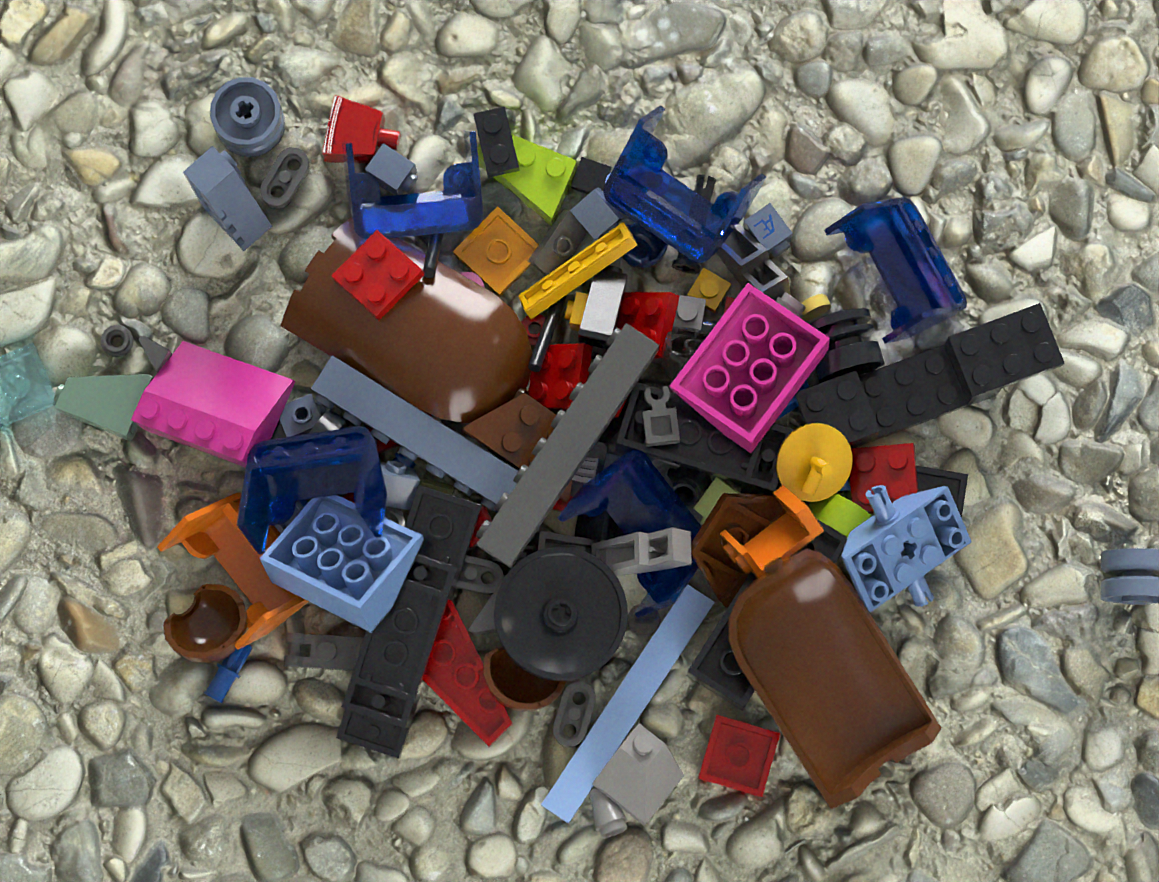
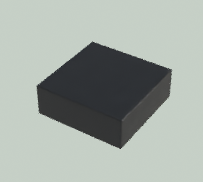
M581 157L571 189L589 194L594 189L600 188L604 193L605 180L608 174L611 173L612 167Z

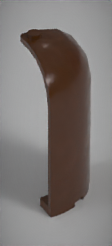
M357 213L333 232L331 237L334 241L324 253L318 250L305 269L309 276L301 291H293L281 322V327L329 356L336 357L414 407L440 419L471 423L524 393L529 394L527 386L531 370L528 368L532 357V350L526 329L510 306L494 293L438 261L435 276L433 278L423 276L379 321L333 280L331 275L376 230L381 232L423 270L426 257L424 252Z
M805 549L785 561L778 557L767 563L763 567L766 573L755 580L738 596L729 616V642L742 671L830 809L857 799L881 775L878 768L890 759L898 763L910 754L932 744L942 727L846 576L834 562L821 552Z

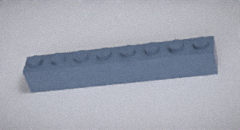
M331 356L311 387L312 391L317 394L315 400L331 410L334 405L345 412L342 417L357 427L364 423L373 429L370 435L386 445L389 440L400 446L398 452L413 462L417 457L428 463L425 469L440 479L444 475L449 476L456 481L453 487L468 496L472 492L484 498L481 504L495 513H498L494 508L505 492L510 495L517 485L513 481L518 473L516 469L334 356Z

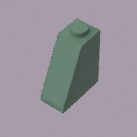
M148 374L68 377L65 384H60L54 396L55 408L64 415L132 442L138 425L131 421V418L143 391L152 381L153 377Z

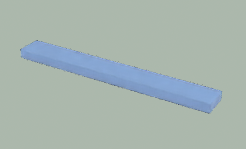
M686 585L541 806L566 823H570L593 788L592 783L621 746L715 603L713 600L690 585Z

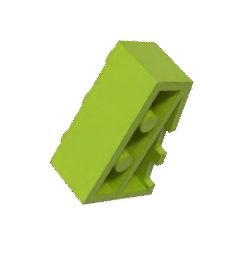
M511 134L520 171L493 178L520 198L522 203L528 208H531L540 215L548 225L552 226L559 215L577 171V160ZM479 143L475 152L476 162L486 171Z

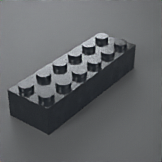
M817 519L824 531L793 555L808 549L821 552L832 562L836 563L844 550L848 538ZM752 572L746 578L686 675L741 711L747 705L755 689L739 666L730 645L729 616L738 596L758 579Z

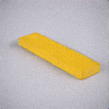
M624 222L619 224L519 294L520 302L530 319L536 317L636 247L637 243Z

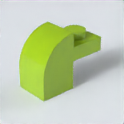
M837 493L825 500L810 502L808 505L815 518L847 538L850 531L871 517V514Z

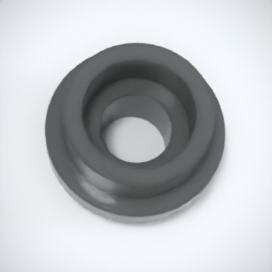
M122 325L108 327L101 336L103 350L112 357L127 355L134 344L132 333ZM116 337L123 338V343L119 347L112 345L113 339Z

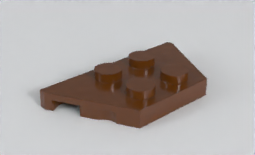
M524 393L467 424L461 431L517 470H520L523 465L529 467L536 457L532 454V451L542 437L548 439L554 428L550 425L556 414ZM572 480L559 498L564 503L570 498Z
M722 493L691 543L692 558L719 602L726 608L729 607L750 572L745 574L739 565L734 563L723 549V546L727 543L720 533L726 530L742 546L786 513L774 494Z

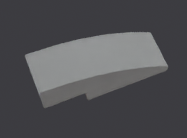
M673 527L649 534L635 532L592 544V555L604 562L616 576L692 564L691 532Z

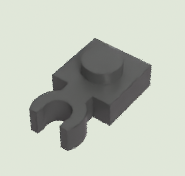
M663 386V397L659 400L651 397L650 388L645 389L644 399L651 408V411H643L642 413L646 447L680 443L676 408L666 409L670 397V391L667 386Z

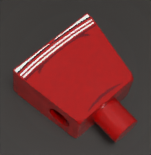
M334 95L322 155L325 162L370 163L383 143L393 150H398L401 132L384 129L385 117L380 110Z

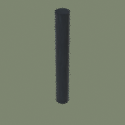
M437 210L434 214L423 267L426 278H433L436 274L447 219V213L443 210Z
M567 295L549 307L528 368L533 372H540Z

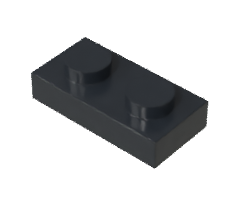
M505 106L473 113L488 178L520 171Z

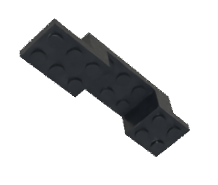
M1041 303L948 336L945 344L860 376H858L855 370L798 391L794 398L805 425L813 423L829 425L844 435L851 448H856L995 397L1002 388L1061 367L1065 362Z
M637 382L619 417L612 419L598 442L608 444L607 453L647 464L648 456L740 483L742 484L740 493L773 494L782 486L776 470L777 455L782 443L794 429L774 423L753 452L750 453L721 433L680 396L670 392L666 409L676 408L680 443L646 447L642 413L643 411H651V408L644 399L645 389L650 388L651 397L655 400L663 397V390Z
M418 485L405 528L422 535L424 540L392 608L372 632L366 630L341 706L345 708V712L336 738L398 759L401 758L421 696L418 694L422 678L447 602L453 598L482 505Z

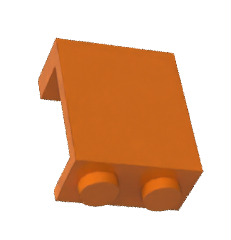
M784 485L773 492L786 513L742 546L726 530L720 533L727 543L723 546V549L745 574L751 571L757 578L761 577L766 573L763 567L767 563L778 557L785 561L824 531L808 506Z

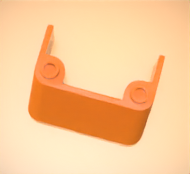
M244 493L232 494L184 516L157 546L159 551L162 552L182 543L194 557L206 559L214 555L249 599L252 605L246 609L248 631L236 642L235 647L237 650L269 634L309 602L271 583L259 558L281 534L256 502Z

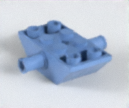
M884 485L871 488L874 495L870 490L866 492V498L869 500L875 515L850 531L841 557L859 597L869 613L906 587L911 594L914 605L917 607L925 606L928 604L925 597L932 602L934 595L924 575L972 541L948 487L942 486L902 496L892 503Z

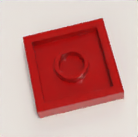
M716 715L698 779L762 798L780 733Z

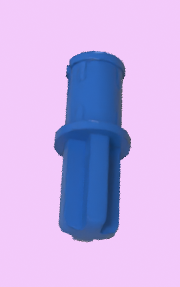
M251 644L239 650L236 649L223 660L221 665L217 663L216 666L219 668L204 694L223 703L236 677L238 679L241 677L238 673L252 650Z

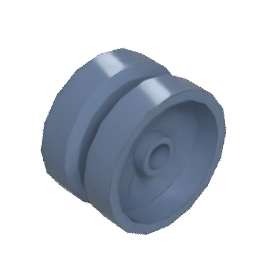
M239 77L226 82L216 91L210 105V118L221 143L230 152L242 157H257L268 153L280 142L285 131V116L275 91L266 82L254 77Z
M1126 548L1101 552V571L1108 575L1117 576L1101 581L1102 601L1130 605L1159 604V549Z

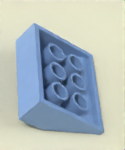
M321 488L259 559L271 583L372 632L392 608L424 539L422 535Z

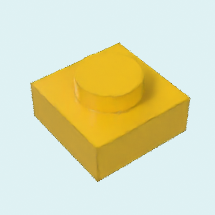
M703 267L687 296L706 299L705 308L715 313L729 291L731 283Z
M576 292L575 300H568L565 319L570 320V330L579 331L589 294Z

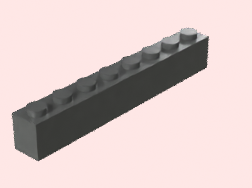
M627 323L622 330L616 328L606 342L610 346L603 357L597 355L588 368V372L591 373L589 379L585 384L579 382L569 397L573 402L568 410L565 412L561 409L550 425L554 430L549 438L545 439L542 437L532 451V454L536 457L530 466L523 465L513 479L517 485L510 495L505 492L494 508L498 513L492 522L486 520L476 534V537L480 539L477 542V546L510 569L519 559L659 351V344Z

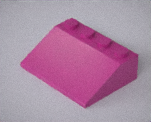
M747 283L669 387L721 433L752 453L827 353L830 338Z
M182 341L143 391L131 421L148 432L257 472L295 381Z

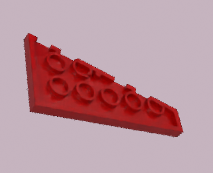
M448 600L422 680L490 747L513 723L505 707L490 693L484 678V664L453 601Z

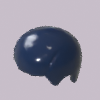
M641 217L636 223L627 224L626 226L632 233L637 246L621 257L630 266L637 268H650L658 264L664 257L670 242L668 230L659 221L649 217Z

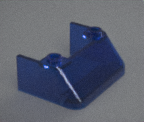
M660 105L639 119L605 183L604 196L611 206L694 262L703 263L716 254L744 218L767 176L761 173L744 186L740 193L725 191L717 197L714 204L662 169L667 161L668 151L665 144L652 135L666 109Z
M464 130L466 162L455 163L447 167L443 174V190L381 197L379 184L374 176L364 172L355 173L352 143L349 141L342 142L346 188L353 228L357 235L367 240L378 230L389 239L469 231L477 228L483 220V203L476 131Z
M907 197L861 204L824 230L827 236L844 233L846 244L851 250L862 254H870L898 307L891 312L890 324L893 332L882 338L885 344L911 338L958 314L967 307L966 297L918 208Z
M362 426L265 440L251 448L247 457L237 526L258 554L265 553L269 526L279 525L288 521L294 514L297 500L354 492L355 509L375 538L382 537L387 490L375 439L369 430Z
M633 450L622 455L581 486L558 516L562 523L583 513L595 517L606 510L625 535L635 532L649 534L673 527L690 531L691 543L702 527L646 454L640 450ZM692 556V564L637 574L639 583L647 591L646 596L634 612L637 618L676 602L699 568Z

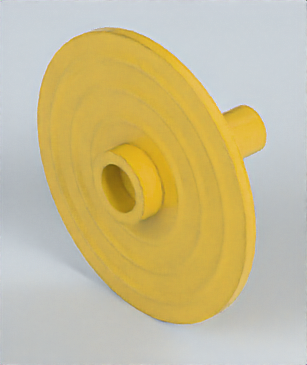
M821 423L804 425L793 431L784 440L779 449L776 461L779 481L781 485H784L802 501L817 502L825 500L836 494L849 478L852 469V451L847 439L837 429Z

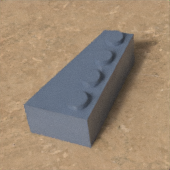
M212 146L185 169L183 173L200 205L231 239L245 251L268 231L272 225L245 185L246 182L241 176L242 173L236 167L237 163L225 150L219 153Z

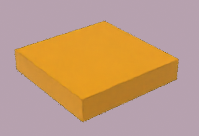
M497 206L454 249L453 254L468 269L477 274L483 283L498 297H501L532 265L528 260L539 244Z

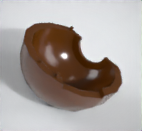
M204 584L193 594V603L187 611L182 614L173 613L165 619L163 624L165 640L173 651L193 663H215L225 659L237 649L235 647L236 642L246 633L248 626L244 601L235 590L220 584Z
M503 647L493 649L486 653L484 657V678L490 693L501 705L515 711H537L548 706L561 695L567 682L546 680L526 672L513 662Z

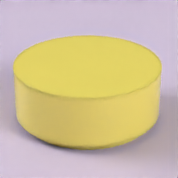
M818 294L803 301L802 304L806 308L802 312V315H804L802 320L809 321L825 314L831 308L827 296Z

